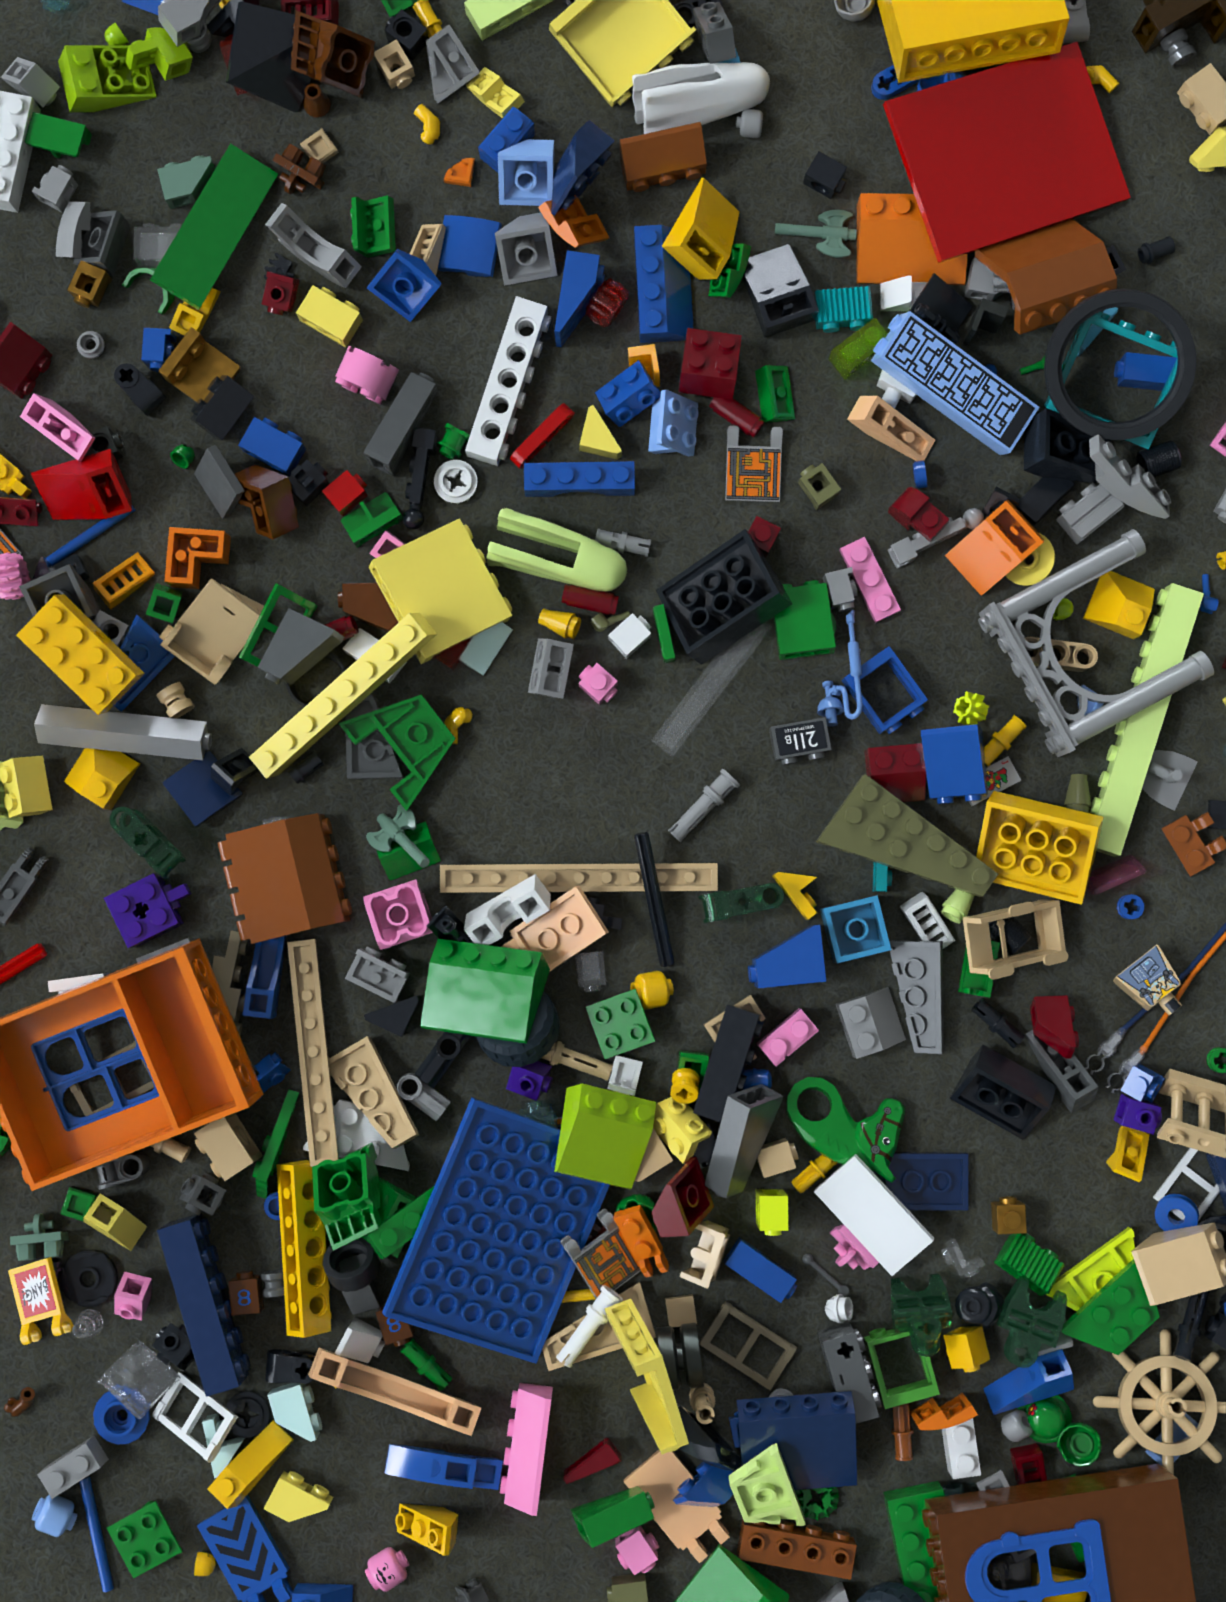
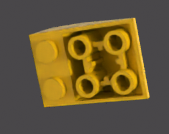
M701 178L662 247L698 280L717 279L730 257L740 212L705 178Z

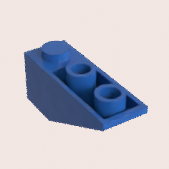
M1060 1349L1033 1358L986 1386L983 1390L993 1415L1074 1390L1073 1373L1063 1350Z

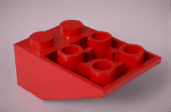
M111 449L85 456L82 461L75 459L31 473L53 520L107 519L132 511L130 490Z

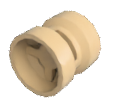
M181 682L167 686L156 695L160 703L165 704L167 708L166 713L169 718H179L194 708L191 699L186 698L184 694L185 689Z

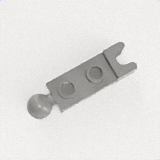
M971 508L965 511L963 518L960 517L953 521L952 517H949V523L931 542L918 532L912 536V541H910L909 537H906L892 544L891 548L888 549V553L895 567L898 569L913 562L918 553L961 533L966 528L974 530L984 521L983 513L979 509Z

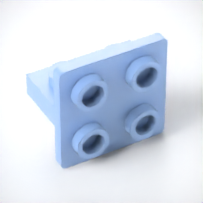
M662 390L661 398L652 404L648 452L653 454L678 452L686 456H694L698 403L672 391Z

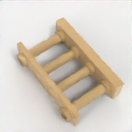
M1169 1069L1164 1076L1166 1079L1159 1093L1172 1097L1171 1119L1167 1118L1157 1133V1138L1226 1158V1126L1225 1135L1210 1130V1108L1226 1113V1085ZM1183 1100L1199 1105L1198 1127L1182 1122Z

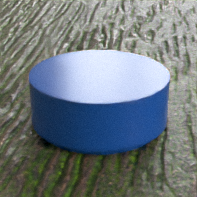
M924 460L915 461L913 463L915 486L917 489L927 488Z

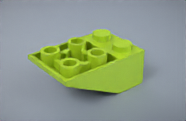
M65 45L58 63L70 113L96 112L156 98L150 66L147 65L130 71L125 63L128 45Z

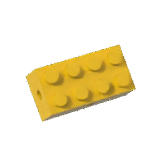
M65 594L54 595L16 635L97 715L107 713L145 674Z

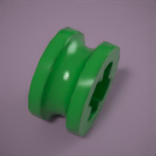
M1220 1047L1213 1048L1207 1054L1206 1061L1208 1067L1214 1072L1226 1073V1063H1222V1068H1218L1219 1064L1214 1063V1058H1218L1221 1052L1223 1053L1222 1057H1226V1049Z

